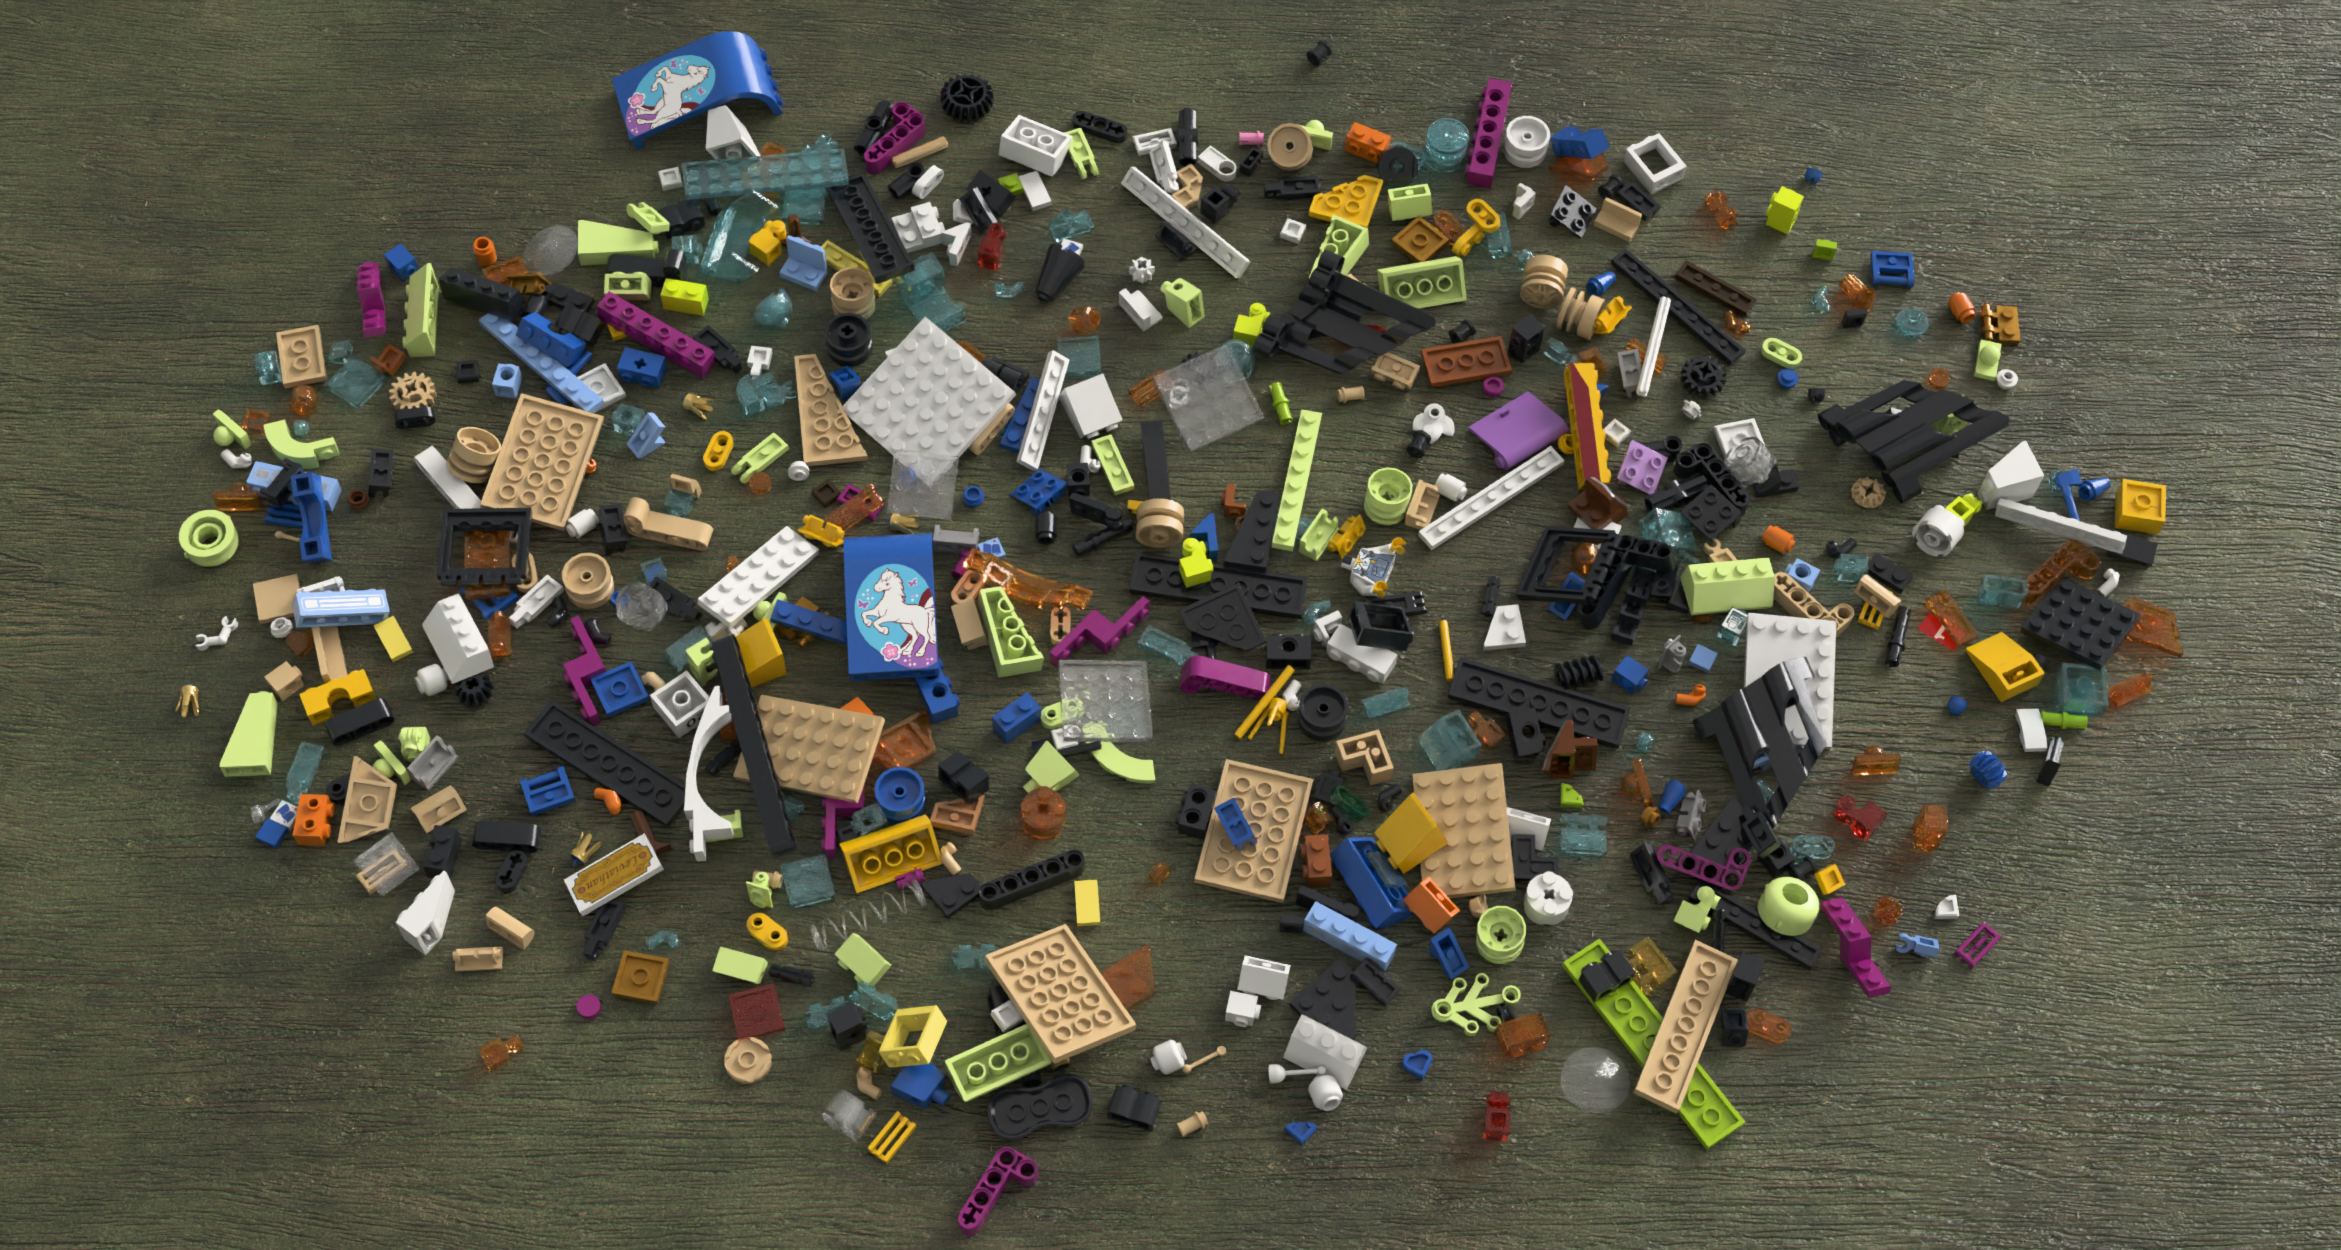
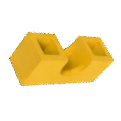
M364 669L352 671L347 676L332 679L324 685L309 688L299 694L313 726L334 717L332 705L340 698L350 699L355 708L376 700Z

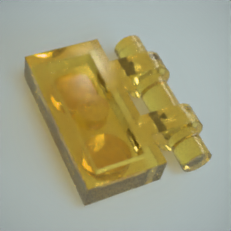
M1646 937L1629 950L1633 958L1628 960V962L1636 971L1633 980L1646 996L1653 991L1652 987L1648 984L1653 980L1660 987L1678 972L1649 937ZM1637 965H1640L1646 972L1644 976L1635 968Z

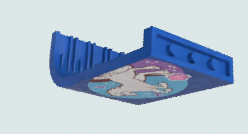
M732 31L718 32L705 36L612 78L630 141L637 150L645 147L643 139L738 98L760 99L767 103L776 117L783 114L781 108L783 101L780 95L776 93L778 86L774 78H771L773 71L769 63H766L768 56L765 50L760 49L757 43L746 34Z
M932 533L844 538L845 599L850 681L939 676Z

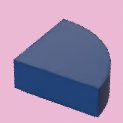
M1308 1121L1292 1122L1284 1127V1131L1301 1146L1318 1129L1317 1125Z

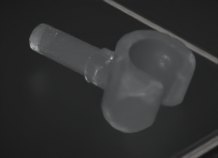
M277 798L263 806H253L251 808V816L254 823L265 820L264 812L280 804V799Z

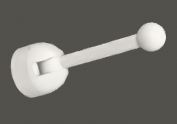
M1279 1064L1269 1065L1270 1084L1282 1082L1286 1075L1315 1073L1324 1075L1326 1073L1324 1066H1319L1317 1069L1286 1071Z

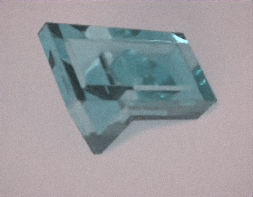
M1066 207L1049 223V228L1055 241L1058 242L1094 230V224L1087 210L1071 214L1069 208Z

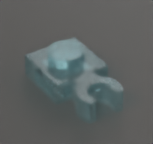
M1552 337L1547 341L1544 354L1559 365L1564 363L1567 367L1569 364L1579 361L1576 355L1568 353V348L1562 342Z
M787 381L781 387H779L777 382L760 387L757 390V394L764 407L769 409L784 404L786 398H795L798 391L797 389L788 390L792 388L793 382Z

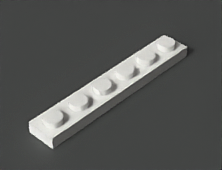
M1053 350L1048 352L1016 461L1032 471L1037 470L1069 363V359Z
M1999 498L1997 503L1996 517L2119 554L2123 553L2127 535H2123L2120 532L2110 531L2097 525H2090L2073 518L2063 517L2054 512H2046L2033 506L2016 503L2010 499Z

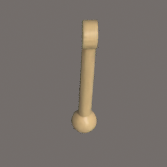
M282 531L275 532L277 539L284 538L299 542L300 538L283 534Z
M1219 1046L1215 1052L1190 1065L1185 1064L1182 1071L1187 1074L1192 1068L1216 1056H1224L1226 1048Z

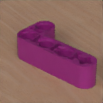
M897 102L893 105L892 114L895 127L864 153L865 168L869 174L876 175L881 173L892 163V157L906 152L925 135L924 116L909 104Z
M1191 656L1182 666L1179 689L1185 693H1197L1204 686L1261 700L1270 688L1271 676L1263 671L1212 658Z
M1666 844L1659 846L1655 853L1657 860L1661 864L1729 890H1736L1742 885L1751 860L1749 852L1738 847L1733 848L1729 852L1724 866ZM1667 848L1670 849L1669 853L1674 856H1678V852H1680L1677 866L1673 865L1675 860L1670 858L1663 861L1664 857L1661 855V852H1666ZM1742 852L1745 855V861L1738 865L1734 862L1733 857L1735 853ZM1689 856L1694 860V865L1691 869L1687 870L1683 868L1682 861L1685 857ZM1707 865H1713L1715 868V874L1710 878L1704 875V868ZM1729 873H1734L1737 876V882L1732 886L1727 885L1725 881Z
M1003 1147L996 1153L959 1213V1229L964 1235L973 1236L979 1232L1010 1180L1025 1187H1031L1037 1182L1038 1166L1034 1160L1010 1147ZM1009 1157L1013 1162L1009 1165H1004L1001 1163V1160ZM1025 1169H1031L1034 1172L1031 1176L1027 1177L1021 1174ZM994 1177L1001 1180L997 1185H991L988 1181ZM979 1198H986L988 1200L985 1205H978L976 1203ZM973 1217L974 1224L970 1222L966 1225L965 1220L970 1221Z

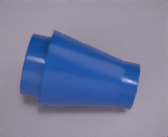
M1608 271L1607 273L1590 278L1586 284L1588 293L1591 296H1601L1616 281V276L1613 272Z
M2107 477L2083 481L2082 485L2078 487L2079 496L2085 501H2093L2105 490L2109 489L2111 483Z
M1671 779L1669 783L1665 784L1661 801L1657 808L1665 814H1670L1671 810L1686 795V787L1682 783Z

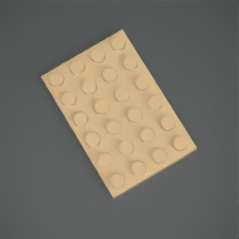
M521 393L480 507L531 508L533 523L565 531L567 520L572 512L588 462L601 430L604 416Z
M761 695L757 709L780 788L858 803L885 719L881 716ZM741 751L733 777L736 780L750 782Z
M1226 759L1194 883L1283 903L1313 779ZM1232 798H1235L1258 842L1253 846L1250 843L1245 844L1242 851L1238 850L1237 846L1234 847L1214 810L1215 807Z
M1502 763L1412 774L1415 795L1448 841V844L1420 863L1422 881L1430 877L1449 899L1516 891Z
M1066 924L985 955V963L1054 1064L1136 1029V1023Z

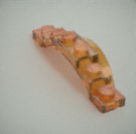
M972 548L964 561L963 568L982 574L983 582L997 587L1001 586L1007 597L1041 609L1045 604L1063 610L1067 604L1085 611L1093 597L1092 590L1080 587L1076 583L1059 582L1033 575L1003 561L991 553H984Z

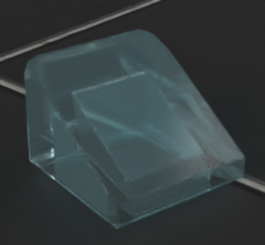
M346 339L332 343L327 362L348 364L353 351L351 340Z

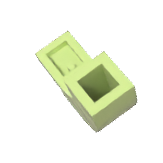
M285 420L264 424L269 444L274 454L281 461L289 459L301 464L303 469L319 468L318 460L339 456L338 447L333 437L310 443H301L291 438L290 430Z

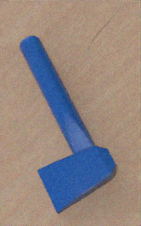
M586 351L569 371L576 375L593 357L592 353ZM549 385L546 388L547 395L556 403L566 405L569 402L553 386Z
M2078 469L2058 474L2054 480L2056 485L2061 488L2070 518L2080 521L2069 487L2082 485Z

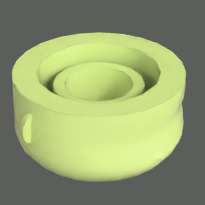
M203 510L191 515L182 524L179 531V542L184 550V557L186 559L189 558L200 566L212 567L225 563L235 554L238 547V533L231 517L217 510ZM218 537L212 544H203L208 538Z
M1793 877L1776 878L1769 884H1766L1764 893L1758 901V912L1764 923L1772 930L1784 935L1796 936L1807 932L1819 912V900L1814 890L1805 882Z

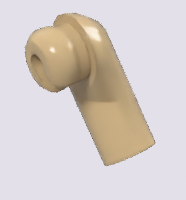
M647 672L642 676V683L646 684V686L651 685L654 688V692L665 685L664 680L655 672Z
M948 842L946 846L943 845L940 849L941 861L952 876H954L962 868L952 857V854L957 851L956 847L951 842Z
M867 1066L860 1067L856 1074L858 1089L871 1098L878 1100L882 1094V1089L872 1084L871 1069Z

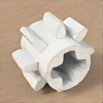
M1143 257L1136 261L1132 260V266L1129 267V274H1133V281L1136 280L1141 283L1147 280L1151 281L1152 274L1155 273V266H1151V260Z

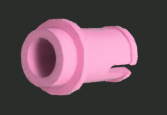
M1260 131L1258 133L1240 132V145H1258L1260 147V145H1264V133H1260Z

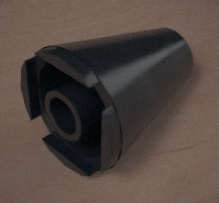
M1050 244L1035 290L1037 298L1044 303H1048V301L1053 302L1085 267V261L1071 249H1068L1067 252L1062 250V245Z

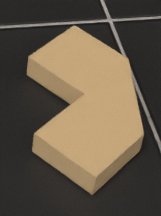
M1192 164L1176 172L1177 180L1184 188L1170 195L1187 210L1198 204L1203 176Z

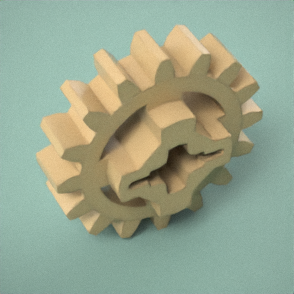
M413 372L412 376L404 373L405 378L397 377L398 383L391 384L393 389L389 390L391 396L389 398L396 411L399 409L428 407V404L434 405L435 403L433 398L437 397L435 385L430 377L425 378L424 373H421L419 376L416 375V372Z

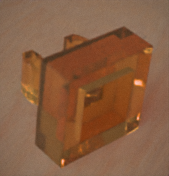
M1321 802L1314 803L1304 817L1314 834L1321 833L1334 820V817H1330L1327 813L1328 808L1323 807Z

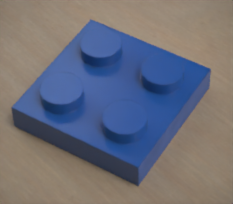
M632 661L590 678L608 718L649 701L648 694Z

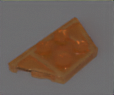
M2133 596L2127 600L2123 606L2142 614L2139 623L2127 638L2181 658L2184 650L2180 647L2179 643L2180 633L2176 626L2175 612Z
M925 708L881 732L872 760L889 769L895 767L911 768L933 756L936 749L931 738L932 732L931 727L927 723V711Z
M1148 944L1100 972L1127 1011L1155 995L1151 954Z

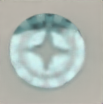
M1905 308L1898 313L1895 324L1898 325V331L1902 330L1905 335L1909 334L1914 338L1916 335L1922 336L1927 331L1929 319L1919 309ZM1909 320L1910 322H1916L1915 326L1913 324L1909 325Z

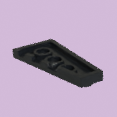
M1257 491L1224 559L1223 565L1261 571L1267 570L1279 493Z

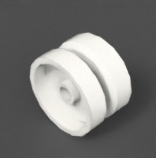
M1521 116L1511 121L1506 129L1503 153L1506 159L1513 165L1521 168L1538 166L1544 161L1550 140L1548 126L1541 119L1533 116Z

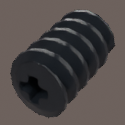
M1590 655L1588 658L1582 657L1580 660L1573 659L1571 663L1565 661L1563 665L1557 663L1554 666L1557 686L1562 687V684H1564L1566 689H1570V682L1575 687H1578L1579 680H1581L1583 685H1586L1587 678L1590 679L1591 683H1595V676L1600 681H1603L1604 678L1602 664L1594 655Z

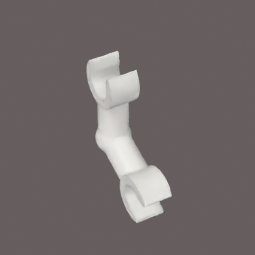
M226 616L222 619L223 628L219 636L207 637L204 634L197 635L196 638L199 642L204 641L202 644L195 645L197 649L204 651L209 646L226 644L230 633L238 627L236 618H234L230 625H227L229 620Z

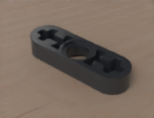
M1077 111L1073 115L1074 129L1081 128L1084 133L1114 143H1123L1127 139V127L1122 123L1086 111ZM1098 124H1102L1105 126V128L1103 130H1097L1095 126Z

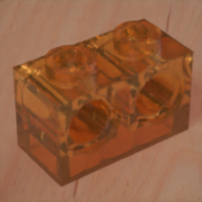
M1923 805L1913 823L1915 848H1922L1925 851L1938 849L1948 832L1946 805Z

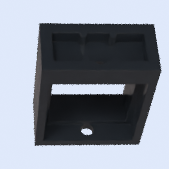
M1354 601L1348 620L1357 645L1399 651L1407 650L1409 643L1413 641L1414 632L1411 630L1409 618L1406 616L1403 607ZM1370 624L1393 627V630L1371 627Z

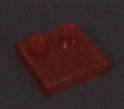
M774 983L728 995L738 1040L747 1039V1037L755 1038L785 1030Z

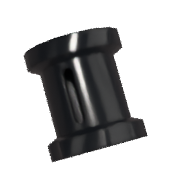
M1320 40L1317 43V47L1309 50L1306 55L1310 63L1319 66L1322 63V59L1332 54V49L1329 43Z
M1613 174L1609 177V181L1598 187V193L1603 199L1609 198L1612 200L1614 194L1625 187L1624 182L1619 176Z
M1464 319L1460 326L1449 330L1448 334L1454 344L1461 343L1469 336H1474L1476 329L1469 320Z
M1422 430L1414 431L1413 440L1406 448L1407 453L1415 458L1424 457V449L1430 443L1431 436Z
M1805 856L1803 861L1795 866H1789L1787 871L1790 877L1803 881V879L1811 874L1817 873L1818 867L1810 856Z

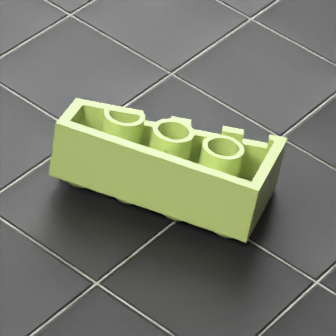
M1333 215L1310 276L1314 269L1317 268L1319 258L1325 249L1345 258L1341 274L1347 275L1369 246L1368 229Z
M999 586L980 589L977 603L998 678L1041 671L1044 657L1035 647L1034 640L1025 630L1021 618H1018L1015 608L1003 588Z

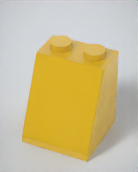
M768 618L759 621L736 636L751 688L787 675L783 653Z
M1414 792L1374 832L1379 839L1376 841L1378 847L1383 853L1387 851L1390 854L1388 861L1395 870L1400 868L1403 874L1448 844L1440 828Z

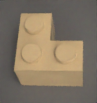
M1379 729L1336 741L1335 755L1342 772L1363 766L1370 786L1392 779L1394 767Z

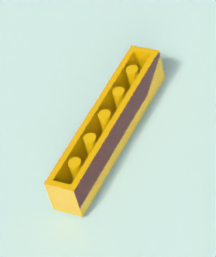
M1571 363L1563 372L1578 490H1585V480L1587 478L1595 477L1607 485L1611 480V472L1607 469L1608 451L1605 450L1604 446L1606 434L1605 430H1602L1603 412L1599 408L1601 396L1596 385L1598 373L1594 369V363Z

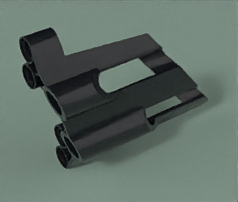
M1325 249L1319 258L1317 268L1312 272L1309 282L1300 292L1298 300L1292 308L1278 318L1271 315L1267 317L1262 333L1255 340L1253 351L1273 359L1280 350L1337 374H1342L1354 369L1357 365L1370 358L1376 359L1405 344L1404 342L1408 338L1435 326L1436 321L1435 316L1341 274L1345 258ZM1371 311H1379L1402 323L1382 333L1360 323L1359 320L1363 315ZM1317 337H1330L1352 347V349L1334 357L1308 345L1307 340Z
M1906 380L1845 409L1835 404L1817 414L1821 426L1829 431V436L1837 447L1846 442L1851 444L1857 443L1869 454L1871 462L1881 471L1886 484L1890 487L1892 486L1894 495L1900 503H1904L1922 493L1916 478L1918 474L2004 429L2009 424L2008 416L1997 410L1987 411L1981 409L1974 404L1975 400L1945 389L1938 392L1930 391L1924 388L1921 383ZM1900 396L1916 403L1897 414L1873 412ZM1950 414L1963 421L1972 423L1952 435L1941 433L1930 426Z
M1807 657L1794 658L1777 664L1760 678L1729 696L1716 709L1692 721L1700 742L1717 736L1744 806L1749 805L1756 813L1760 811L1766 817L1772 830L1827 745L1805 684V680L1811 677L1815 678ZM1794 705L1809 738L1799 755L1785 725V711ZM1761 753L1767 754L1779 783L1778 788L1767 805L1753 773L1755 760Z

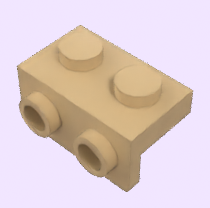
M1389 352L1378 357L1375 366L1371 368L1375 379L1381 382H1385V380L1390 381L1394 387L1400 390H1404V388L1410 390L1420 370L1419 365Z

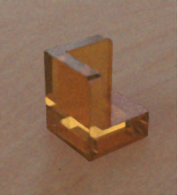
M1597 347L1577 354L1575 363H1594L1598 379L1605 377L1607 364Z

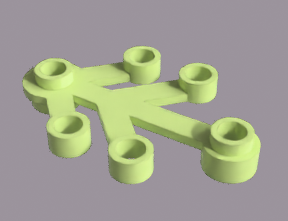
M1479 973L1476 975L1474 985L1462 1002L1454 1003L1458 994L1463 993L1467 986L1465 979L1459 977L1454 979L1452 988L1446 998L1439 999L1433 1003L1431 1012L1433 1017L1440 1022L1450 1020L1464 1028V1032L1468 1036H1475L1479 1025L1474 1020L1468 1021L1459 1015L1458 1012L1465 1011L1486 1023L1488 1030L1496 1032L1500 1029L1501 1019L1497 1016H1491L1480 1008L1503 1003L1515 1006L1519 1002L1521 993L1517 987L1510 985L1503 989L1502 994L1477 998L1480 991L1486 988L1489 983V977L1484 973ZM1483 978L1486 983L1481 984L1478 982V979ZM1461 983L1463 988H1457L1455 984ZM1512 995L1514 1000L1510 1001L1506 996ZM1443 1008L1447 1013L1441 1014L1439 1009ZM1496 1021L1498 1026L1494 1027L1490 1022ZM1472 1025L1476 1030L1470 1031L1467 1027Z

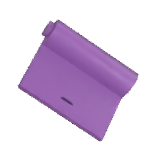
M1530 392L1524 393L1468 427L1469 431L1495 451V463L1500 469L1504 470L1510 469L1558 440L1560 436L1568 433L1565 421Z

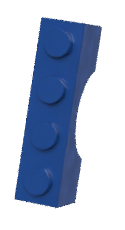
M313 472L291 475L293 497L299 506L303 522V533L299 539L302 561L309 564L332 561L321 476Z

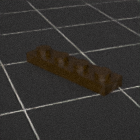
M1687 260L1674 278L1745 318L1757 301L1756 298Z

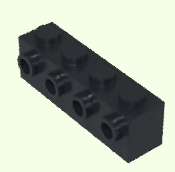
M452 267L439 278L443 298L509 321H512L523 310L519 289Z

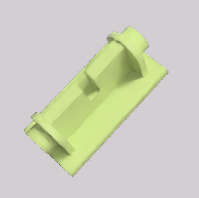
M765 872L757 873L753 883L747 881L746 885L750 901L754 905L765 908V906L773 908L771 900L772 890L769 887L768 874Z

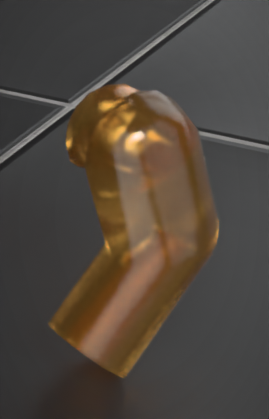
M1732 310L1726 311L1723 314L1730 331L1740 334H1747L1751 331L1750 323L1736 319Z

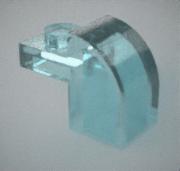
M772 372L761 374L753 380L747 374L738 382L736 388L737 398L745 418L765 410L762 396L777 389Z

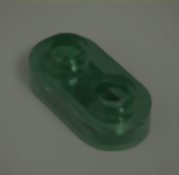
M1337 785L1330 791L1332 804L1347 813L1350 818L1362 821L1369 815L1367 804L1345 786Z

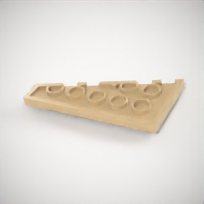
M816 354L794 356L804 463L808 467L868 460V455L855 434L851 422L839 399H837L834 389L829 383Z

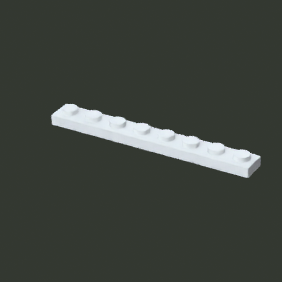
M1130 167L1121 182L1124 187L1163 219L1170 222L1174 228L1235 278L1242 276L1251 261L1136 167Z
M1552 446L1548 447L1421 529L1418 536L1431 550L1435 549L1564 464V459Z

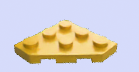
M1363 175L1349 184L1346 182L1332 188L1330 192L1325 194L1319 193L1313 198L1308 216L1331 222L1332 216L1336 215L1368 229L1383 186V180Z

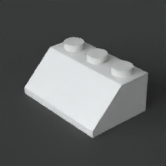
M1018 115L1001 135L999 155L1053 177L1063 163L1073 136Z
M1302 1014L1290 1037L1283 1058L1304 1069H1317L1319 1066H1324L1326 1068L1324 1075L1335 1077L1339 1086L1347 1090L1367 1047Z

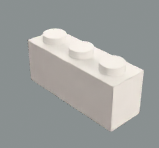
M1342 624L1338 626L1327 643L1326 654L1331 659L1346 664L1351 670L1359 671L1366 675L1369 680L1379 682L1382 685L1396 665V653L1388 649L1357 645L1352 630Z

